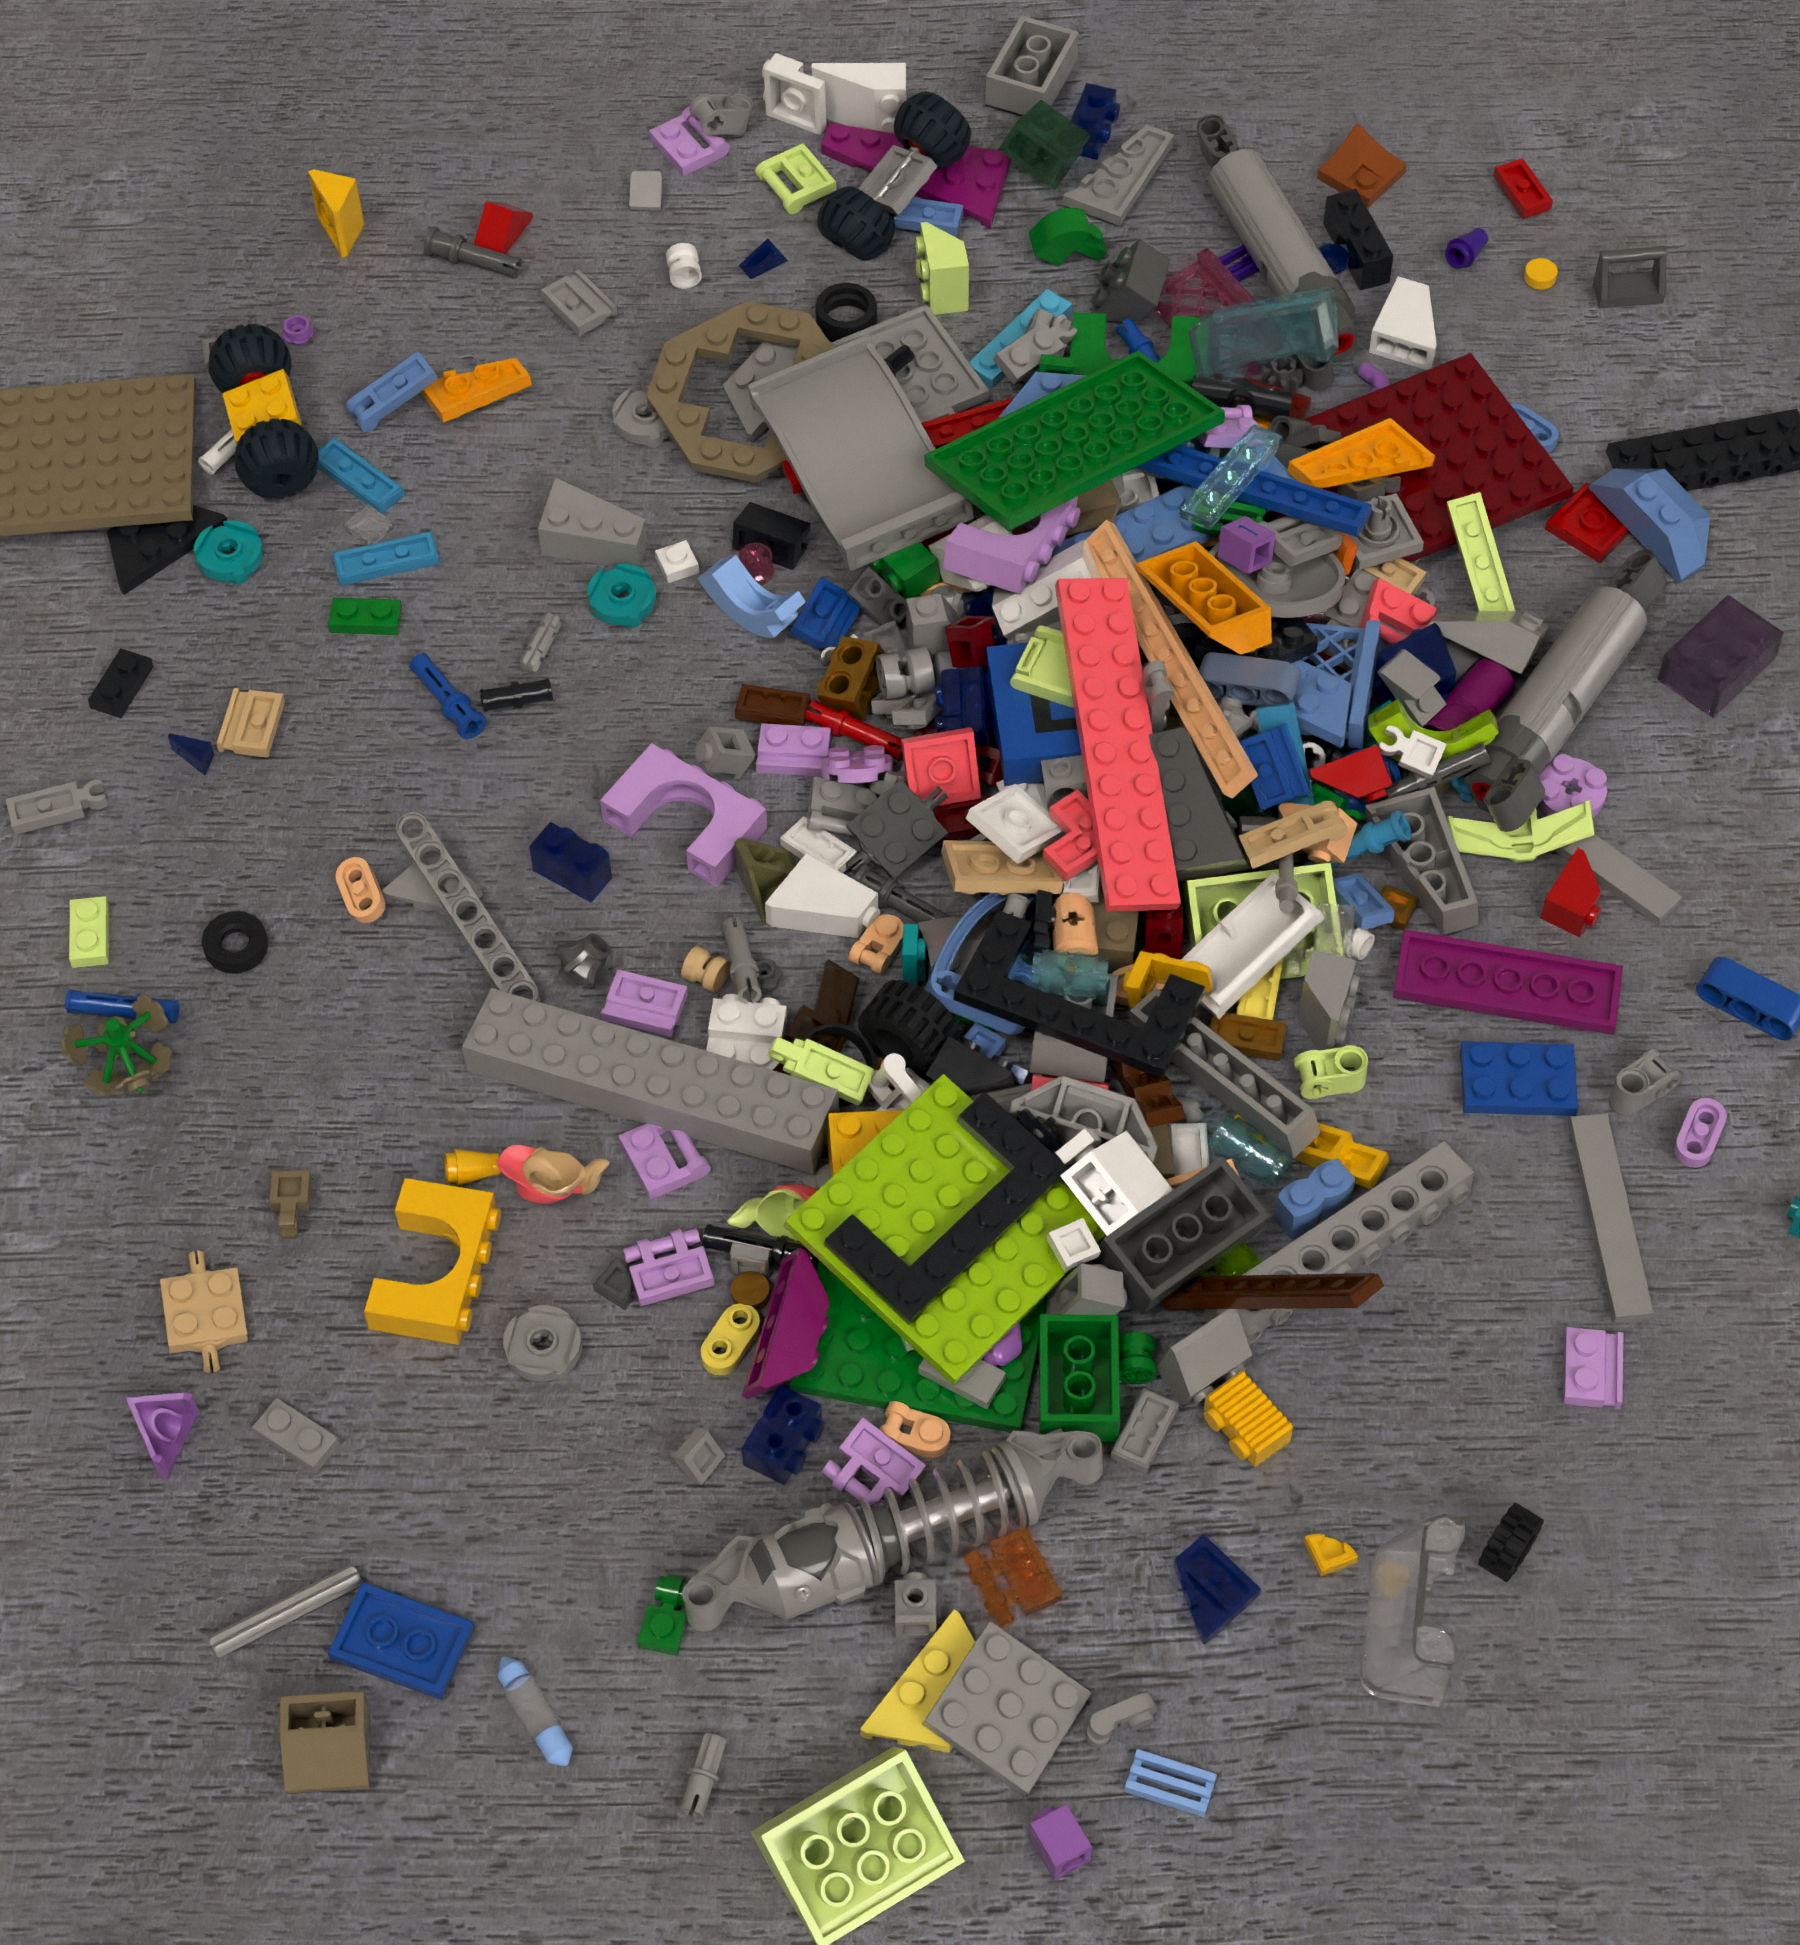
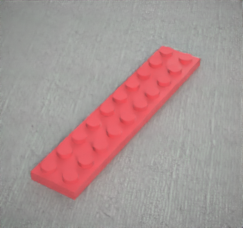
M1127 578L1058 579L1055 584L1106 912L1178 909L1181 900L1159 768L1150 745L1149 734H1153L1147 696L1142 682L1143 671Z

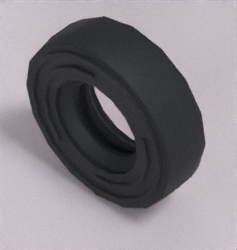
M231 911L220 914L209 922L203 931L202 947L207 961L215 969L224 973L239 974L249 971L261 963L267 954L269 940L264 925L256 916L244 911ZM241 932L249 938L247 946L238 952H228L221 947L223 939L231 933Z

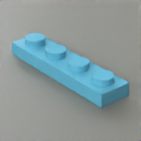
M1046 289L969 362L983 383L992 389L1006 376L993 361L996 353L1025 334L1028 321L1036 309L1054 314V317L1064 314L1067 318L1072 313L1073 304Z

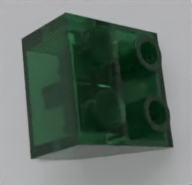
M1040 100L1015 123L998 150L1046 185L1057 189L1092 138V135L1046 102Z

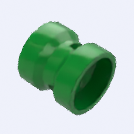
M1129 1332L1119 1336V1355L1121 1356V1361H1119V1380L1128 1384H1145L1156 1378L1157 1365L1152 1360V1356L1156 1352L1154 1336L1145 1332Z

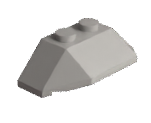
M1060 1076L1013 1100L1009 1113H1016L1020 1119H1022L1020 1112L1025 1108L1029 1109L1034 1117L1040 1116L1045 1121L1052 1116L1056 1120L1051 1126L1056 1132L1055 1138L1063 1143V1145L1085 1128L1093 1129L1102 1140L1095 1148L1128 1131L1151 1162L1154 1163L1158 1145L1135 1098L1067 1076ZM1036 1128L1034 1137L1036 1139L1043 1137L1044 1135Z

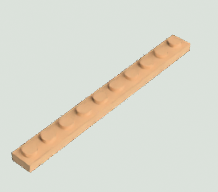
M1105 520L1085 540L1102 578H1127L1137 641L1149 663L1153 661L1164 662L1168 673L1165 677L1166 681L1171 683L1175 694L1171 699L1172 704L1225 796L1233 799L1258 774L1148 581L1136 570L1137 562L1116 525Z

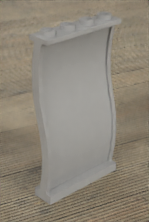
M869 334L747 385L752 408L754 411L759 412L778 442L812 508L831 540L842 554L849 572L958 526L959 523H965L974 519L972 502L925 467L924 455L935 450V447L896 377L873 346L872 338Z

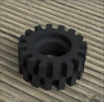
M1513 1503L1502 1517L1500 1524L1495 1528L1493 1535L1489 1538L1488 1544L1479 1558L1478 1565L1503 1581L1508 1582L1512 1575L1516 1573L1519 1565L1524 1561L1526 1554L1530 1551V1547L1535 1542L1542 1528L1544 1519L1521 1505Z

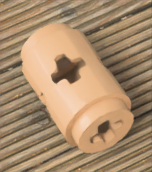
M1079 893L1063 894L1054 901L1052 908L1056 909V919L1052 928L1054 957L1064 970L1070 972L1085 971L1094 964L1098 955L1094 908L1084 895Z

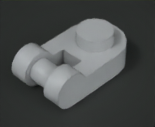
M1148 1692L1141 1693L1094 1713L1086 1730V1740L1089 1745L1096 1748L1104 1747L1108 1744L1112 1734L1128 1727L1132 1731H1136L1152 1723L1154 1720L1152 1715L1157 1711V1707L1151 1694Z

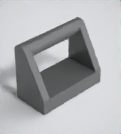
M1666 247L1600 251L1593 281L1599 309L1663 303L1666 286ZM1654 260L1652 271L1609 275V264Z

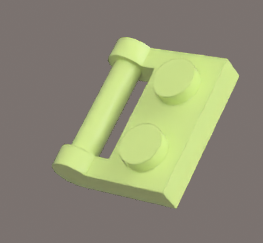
M804 143L759 163L755 169L759 179L769 184L783 201L785 210L791 215L798 213L804 205L836 191V181ZM782 170L799 191L792 193L776 172Z

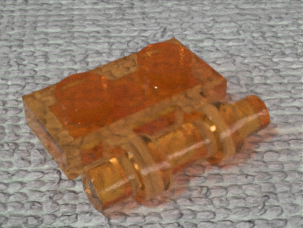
M1027 1527L991 1541L990 1550L994 1556L991 1559L983 1561L977 1550L965 1556V1560L970 1568L968 1575L973 1585L979 1586L986 1599L984 1606L989 1616L995 1617L1000 1628L1007 1627L1014 1622L1008 1609L1010 1606L1018 1603L1026 1617L1062 1601V1593ZM1003 1573L1010 1588L999 1592L993 1577Z

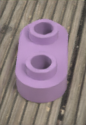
M1701 1098L1691 1104L1674 1146L1676 1158L1685 1166L1698 1168L1710 1161L1727 1119L1726 1110L1721 1103L1711 1098ZM1700 1119H1706L1711 1124L1702 1123ZM1687 1149H1695L1698 1151V1154L1692 1153Z

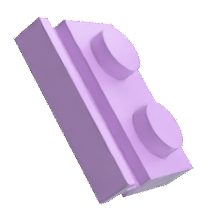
M761 723L756 773L822 777V760L828 757L831 743V728Z
M617 969L606 998L605 1007L601 1011V1019L609 1023L672 1038L673 1029L679 1020L688 996V988L684 985Z
M1566 1327L1564 1334L1563 1404L1599 1408L1606 1405L1614 1406V1409H1621L1623 1403V1332H1617V1335L1606 1334V1331Z

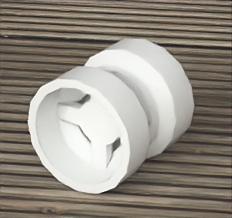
M678 243L671 246L666 253L671 283L673 286L681 289L696 286L702 278L701 268L698 264L697 249L689 243Z

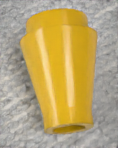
M454 1149L453 1153H445L444 1170L446 1183H456V1186H460L490 1176L500 1175V1170L497 1167L499 1153H484Z

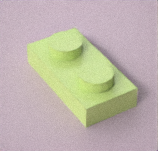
M106 896L70 900L69 960L72 968L109 964V904Z

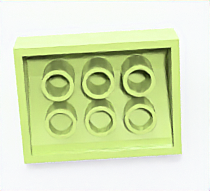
M1331 863L1294 867V879L1298 885V893L1321 911L1325 919L1319 925H1316L1283 957L1280 980L1304 977L1313 949L1344 957ZM1279 869L1187 880L1184 882L1181 888L1192 949L1269 875L1274 872L1279 876Z
M895 1746L750 1831L770 1870L816 1945L831 1944L965 1862L906 1749Z

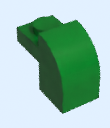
M1064 208L1053 211L1043 217L1028 232L1034 256L1057 266L1074 250L1098 261L1107 253L1103 233L1097 226L1089 225L1086 212L1082 209Z

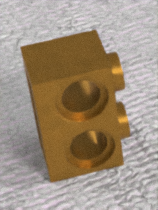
M842 636L837 648L831 653L830 665L825 676L818 683L817 696L821 703L838 711L844 709L851 713V717L864 720L871 705V700L874 698L879 686L876 656L885 654L881 645L877 642Z

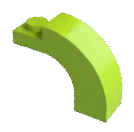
M1399 699L1368 716L1369 730L1378 744L1380 742L1390 746L1395 744L1393 737L1384 734L1387 726L1399 728L1404 737L1408 739L1412 731L1415 730L1446 743L1440 761L1463 752L1480 742H1483L1484 746H1486L1499 734L1497 720L1490 709L1460 726L1446 731H1432L1419 726L1411 719ZM1398 754L1391 756L1398 762L1401 759V756Z

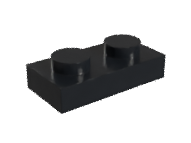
M120 648L89 697L90 708L122 718L154 667L152 659Z

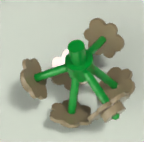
M139 995L137 1001L132 1004L133 1010L137 1013L136 1019L127 1026L126 1021L122 1017L115 1016L107 1020L106 1023L99 1024L97 1027L99 1035L92 1038H84V1030L80 1024L67 1025L65 1027V1035L62 1037L61 1047L71 1064L83 1065L86 1063L88 1046L94 1045L99 1052H107L105 1068L100 1071L90 1070L88 1077L84 1081V1085L94 1090L97 1094L103 1096L121 1095L125 1091H128L129 1094L142 1093L150 1087L149 1082L154 1081L169 1069L171 1065L169 1059L172 1054L171 1048L157 1042L147 1052L132 1040L136 1035L135 1029L139 1026L149 1028L153 1033H158L168 1025V1020L164 1015L162 1006L148 995ZM133 1052L141 1056L140 1062L142 1064L137 1069V1072L130 1058V1054ZM120 1055L130 1076L128 1078L118 1075L117 1071L113 1069L114 1061Z

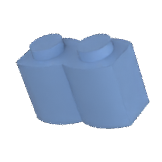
M1339 1159L1322 1163L1311 1172L1309 1178L1296 1180L1282 1189L1277 1198L1274 1220L1290 1239L1299 1238L1317 1226L1320 1220L1329 1218L1350 1204L1355 1178Z

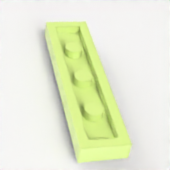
M1481 492L1447 501L1446 506L1477 611H1515Z

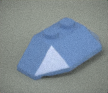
M1614 468L1589 485L1588 488L1646 549L1654 552L1658 562L1678 583L1705 565L1710 515L1666 469Z

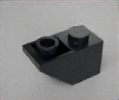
M948 1036L926 1073V1076L933 1082L943 1074L946 1075L968 1096L980 1094L984 1091L989 1092L1013 1087L1019 1080L1011 1071L1013 1067L1011 1063L995 1054L991 1059L979 1053L982 1048L965 1037L957 1041Z

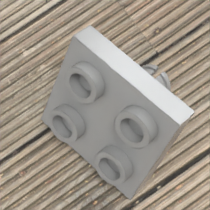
M1397 493L1388 496H1378L1377 499L1374 497L1370 501L1365 502L1372 504L1371 515L1358 537L1350 535L1358 546L1354 558L1358 570L1423 551L1424 542Z

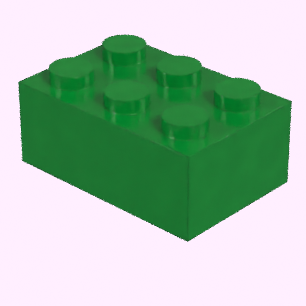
M1040 1314L1039 1434H1047L1061 1428L1063 1432H1091L1097 1435L1101 1442L1117 1441L1120 1429L1118 1315Z

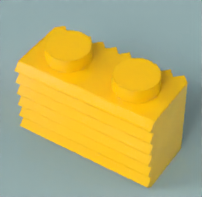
M1241 1370L1205 1396V1412L1203 1415L1206 1422L1214 1431H1223L1230 1439L1229 1445L1231 1450L1240 1460L1247 1458L1254 1467H1257L1266 1458H1270L1272 1454H1275L1291 1441L1292 1423L1282 1415L1281 1411L1277 1409L1276 1405L1272 1404L1270 1399H1267L1266 1395L1256 1386L1255 1382L1251 1381L1245 1371Z

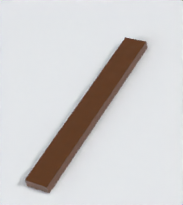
M1375 1273L1197 1276L1161 1301L1165 1309L1358 1308L1384 1287V1284L1379 1275Z

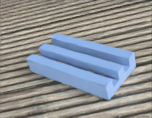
M1137 1749L1124 1792L1205 1817L1217 1774ZM1144 1765L1200 1784H1204L1205 1787L1169 1775H1165L1147 1768H1143L1141 1766ZM1139 1777L1173 1790H1180L1199 1796L1201 1801H1194L1138 1783L1137 1778Z

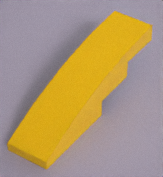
M1239 1114L1235 1115L1232 1120L1233 1126L1290 1156ZM1318 1123L1321 1134L1294 1159L1314 1168L1324 1162L1339 1159L1355 1178L1354 1184L1373 1189L1390 1162L1387 1152L1354 1142L1350 1132Z

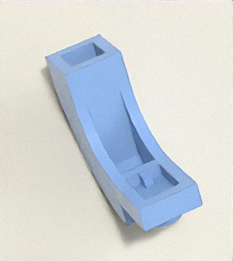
M736 554L720 559L697 578L723 612L746 630L761 637L773 638L798 618L799 613L796 610L806 602L799 591L784 595H776L767 591L755 581Z

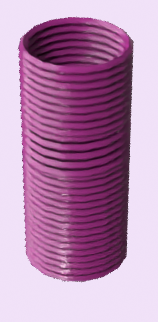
M1483 658L1479 660L1444 699L1447 705L1431 718L1423 728L1432 731L1451 730L1488 709L1493 713L1514 688V680L1511 673L1506 667L1491 659Z

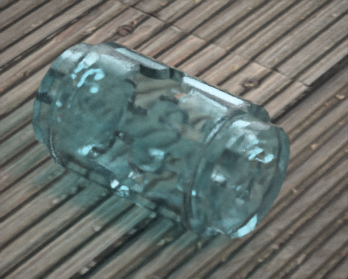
M1044 949L1043 953L1034 952L1031 987L1051 995L1064 996L1067 994L1073 997L1096 999L1097 995L1106 996L1109 959L1100 958V954L1082 952L1068 953V951ZM1068 966H1074L1075 972L1080 974L1073 976L1072 982L1065 981V975L1061 974L1067 972Z
M1229 1115L1219 1124L1209 1143V1147L1215 1151V1156L1218 1158L1223 1156L1225 1160L1232 1159L1236 1169L1260 1184L1265 1185L1267 1183L1272 1187L1283 1177L1293 1158L1253 1125L1240 1117L1234 1119ZM1252 1134L1261 1135L1262 1140L1266 1143H1256V1138ZM1236 1158H1246L1245 1164L1250 1168L1239 1166L1240 1162Z

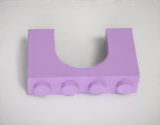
M1078 496L1020 525L1029 530V532L1020 535H998L959 523L945 541L943 569L1020 594L1029 582H1034L1042 564L1049 562L1054 548L1062 545L1070 527L1074 528L1077 525L1080 517V508H1077Z
M652 743L600 800L602 820L630 837L633 836L656 809L667 803L690 801L706 808L713 818L704 831L686 850L688 871L715 887H718L736 866L734 842L738 838L757 842L767 830L766 808L754 798L748 799L736 792L728 783L713 779L696 765L691 766L678 759L672 751L661 749Z

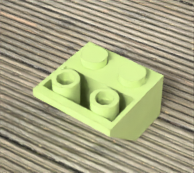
M921 222V236L915 237L917 256H921V259L915 260L917 279H922L924 282L920 283L922 303L928 302V306L934 315L968 311L969 263L964 242L928 222Z

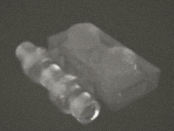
M1317 903L1316 908L1322 912L1325 919L1313 928V949L1351 959L1355 906ZM1303 939L1284 956V960H1287L1286 975L1301 976L1302 962H1310L1313 950L1303 949Z

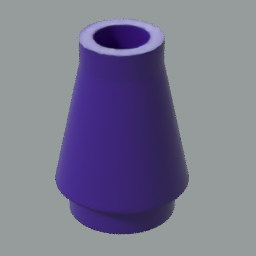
M1475 228L1469 233L1450 240L1445 250L1447 262L1452 267L1458 269L1471 266L1483 246L1488 242L1487 233L1481 228Z

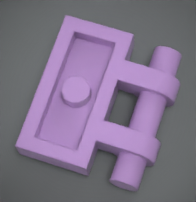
M697 1228L684 1232L681 1229L669 1232L670 1236L652 1241L645 1238L636 1241L637 1245L623 1249L626 1263L637 1260L642 1261L641 1264L629 1267L640 1307L715 1286L704 1247L701 1246L690 1250L687 1248V1246L700 1243ZM673 1250L676 1253L659 1259L654 1258L655 1255Z
M862 1418L838 1449V1452L849 1460L845 1467L841 1468L830 1460L821 1472L833 1481L832 1486L840 1492L845 1490L858 1501L861 1496L865 1497L871 1506L881 1501L886 1503L882 1499L885 1487L890 1488L893 1494L901 1500L909 1490L908 1481L910 1477L917 1480L926 1465L865 1418ZM859 1469L878 1482L872 1490L854 1478Z

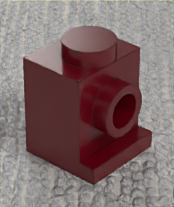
M966 615L945 627L952 667L967 668L969 672H979L987 669L986 647L994 646L991 626L995 624L994 617Z
M1180 904L1178 909L1144 911L1143 939L1145 952L1152 954L1162 953L1170 958L1181 960L1183 934L1182 904Z

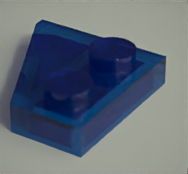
M1204 1534L1175 1558L1174 1568L1199 1638L1204 1645L1260 1595L1261 1588Z

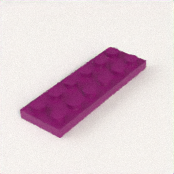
M1404 930L1393 998L1614 1035L1623 966Z

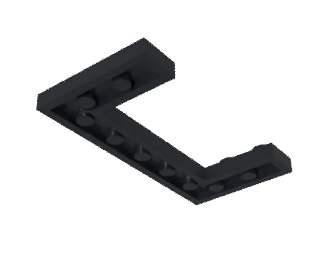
M998 910L956 986L953 1000L1163 1079L1204 996L1205 986L1170 974L1142 1029L1007 978L1031 933L1032 922Z
M985 1091L958 1116L957 1122L1010 1172L910 1267L853 1214L824 1241V1246L908 1325L1062 1179L1060 1175L1069 1169Z

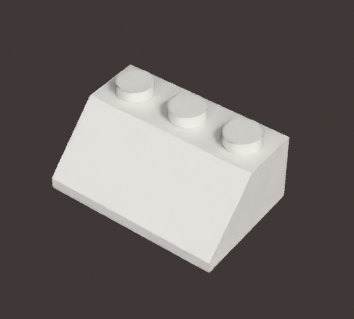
M1082 540L1051 557L1047 564H1042L1034 582H1029L1020 594L999 587L994 588L992 608L1004 637L1011 640L1017 633L1032 632L1040 625L1047 626L1060 621L1055 584L1058 579L1101 578L1087 541Z

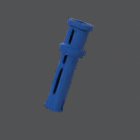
M426 653L416 655L411 660L409 666L442 705L443 716L447 720L454 722L457 726L458 734L463 739H471L479 735L486 726V717L481 712L475 711L471 706V699L465 693L456 691Z

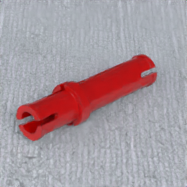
M813 700L810 703L809 707L821 713V715L807 710L805 715L806 721L831 728L832 734L837 737L844 735L866 746H884L885 754L896 758L898 761L902 760V751L892 746L895 745L902 748L901 739L903 738L851 717V713L844 709L838 711L817 700Z

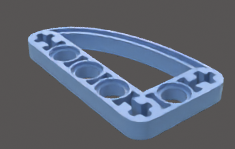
M989 893L967 911L949 935L932 967L925 990L936 997L952 1013L1003 1033L1016 1035L1021 1033L1025 1027L953 1000L954 990L962 975L949 971L958 949L979 923L989 915L1004 908L1007 902L1008 895ZM1016 893L1030 900V903L1035 896L1032 893ZM1052 894V906L1054 901L1060 897V894ZM1048 930L1050 936L1048 950L1043 949L1042 959H1035L1036 965H1028L1022 961L1020 953H1026L1028 940H1026L1007 978L1020 981L1027 986L1039 990L1053 938L1052 930ZM941 985L946 986L947 993L941 991Z

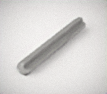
M349 1564L210 1635L209 1643L215 1655L222 1657L359 1587L362 1583L361 1577L355 1566Z

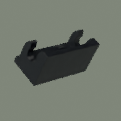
M749 502L733 523L732 549L794 570L796 563L807 549L808 544L804 543L803 540L810 532L811 523Z

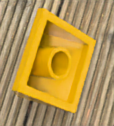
M315 169L310 170L308 174L317 218L340 256L344 258L349 255L364 226L357 181L351 177Z

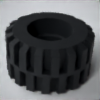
M890 980L888 983H885L858 1016L857 1020L859 1022V1031L869 1041L874 1053L881 1060H884L889 1054H899L905 1060V1068L912 1069L921 1078L926 1076L927 1071L948 1036L957 1041L960 1037V1032L957 1030L959 1027L952 1018L953 1016L950 1011L931 993L920 988L918 985L904 980Z

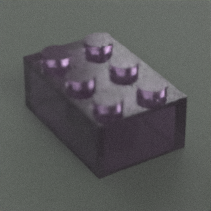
M1727 595L1664 654L1657 680L1714 718L1776 658L1784 632Z

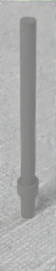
M1278 813V820H1279V819L1283 818L1282 815H1281V813ZM1293 853L1279 858V879L1275 884V894L1279 900V908L1283 913L1293 911L1294 900L1298 895V885L1294 879Z

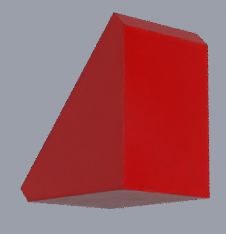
M486 201L474 244L506 254L533 218L532 212L507 203Z

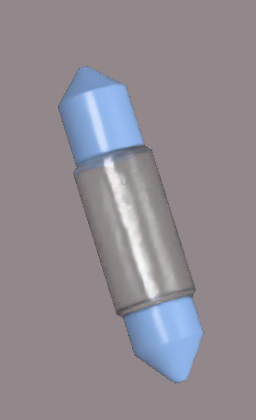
M503 1656L500 1660L497 1677L505 1689L504 1693L532 1741L538 1745L546 1761L553 1765L567 1766L573 1747L561 1728L560 1720L532 1674H529L523 1662Z

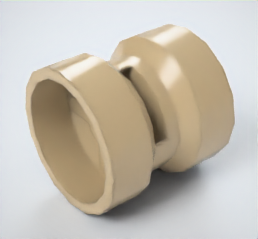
M697 945L688 953L681 969V977L691 983L699 982L705 990L715 994L725 984L730 973L731 962L721 956L713 957L707 949Z

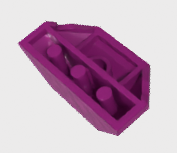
M799 1248L781 1260L777 1280L772 1291L742 1396L747 1399L790 1382L806 1372H810L818 1360L819 1351L816 1348L819 1337L824 1333L828 1325L829 1318L826 1316L830 1300L807 1251Z

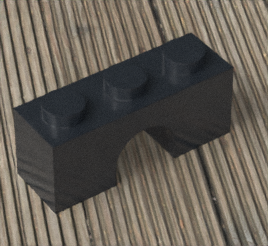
M1357 189L1327 196L1323 224L1335 246L1346 243L1349 256L1348 270L1359 290L1390 283L1394 255Z

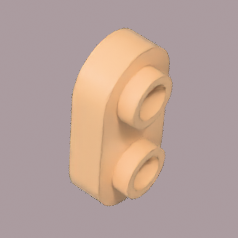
M352 857L343 861L337 868L335 878L348 912L360 923H371L377 920L384 912L385 899L373 869L360 857Z

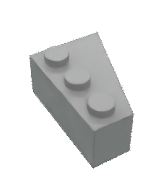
M555 478L538 526L541 555L614 567V564L620 563L634 564L641 567L648 546L645 519Z

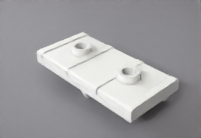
M1274 872L1181 959L1188 962L1197 961L1210 968L1214 987L1211 993L1204 992L1200 1004L1218 1020L1250 988H1253L1279 960L1286 956L1300 940L1325 919L1322 912L1299 893L1294 900L1293 911L1283 913L1279 908V900L1275 894V884L1279 876Z

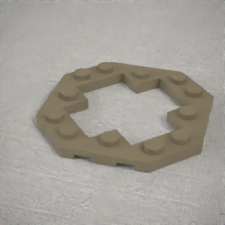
M745 301L665 341L646 397L649 406L654 413H657L663 423V427L675 445H678L692 470L758 483L769 477L768 473L781 467L782 461L787 459L771 431L765 448L704 436L711 417L710 408L682 403L697 356L730 361L738 335L797 346L798 349L792 365L834 348L810 313Z

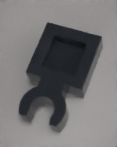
M1038 890L1026 910V921L1032 922L1031 933L1027 938L1026 955L1028 958L1041 960L1043 949L1048 950L1050 936L1048 930H1052L1056 919V909L1052 908V892Z

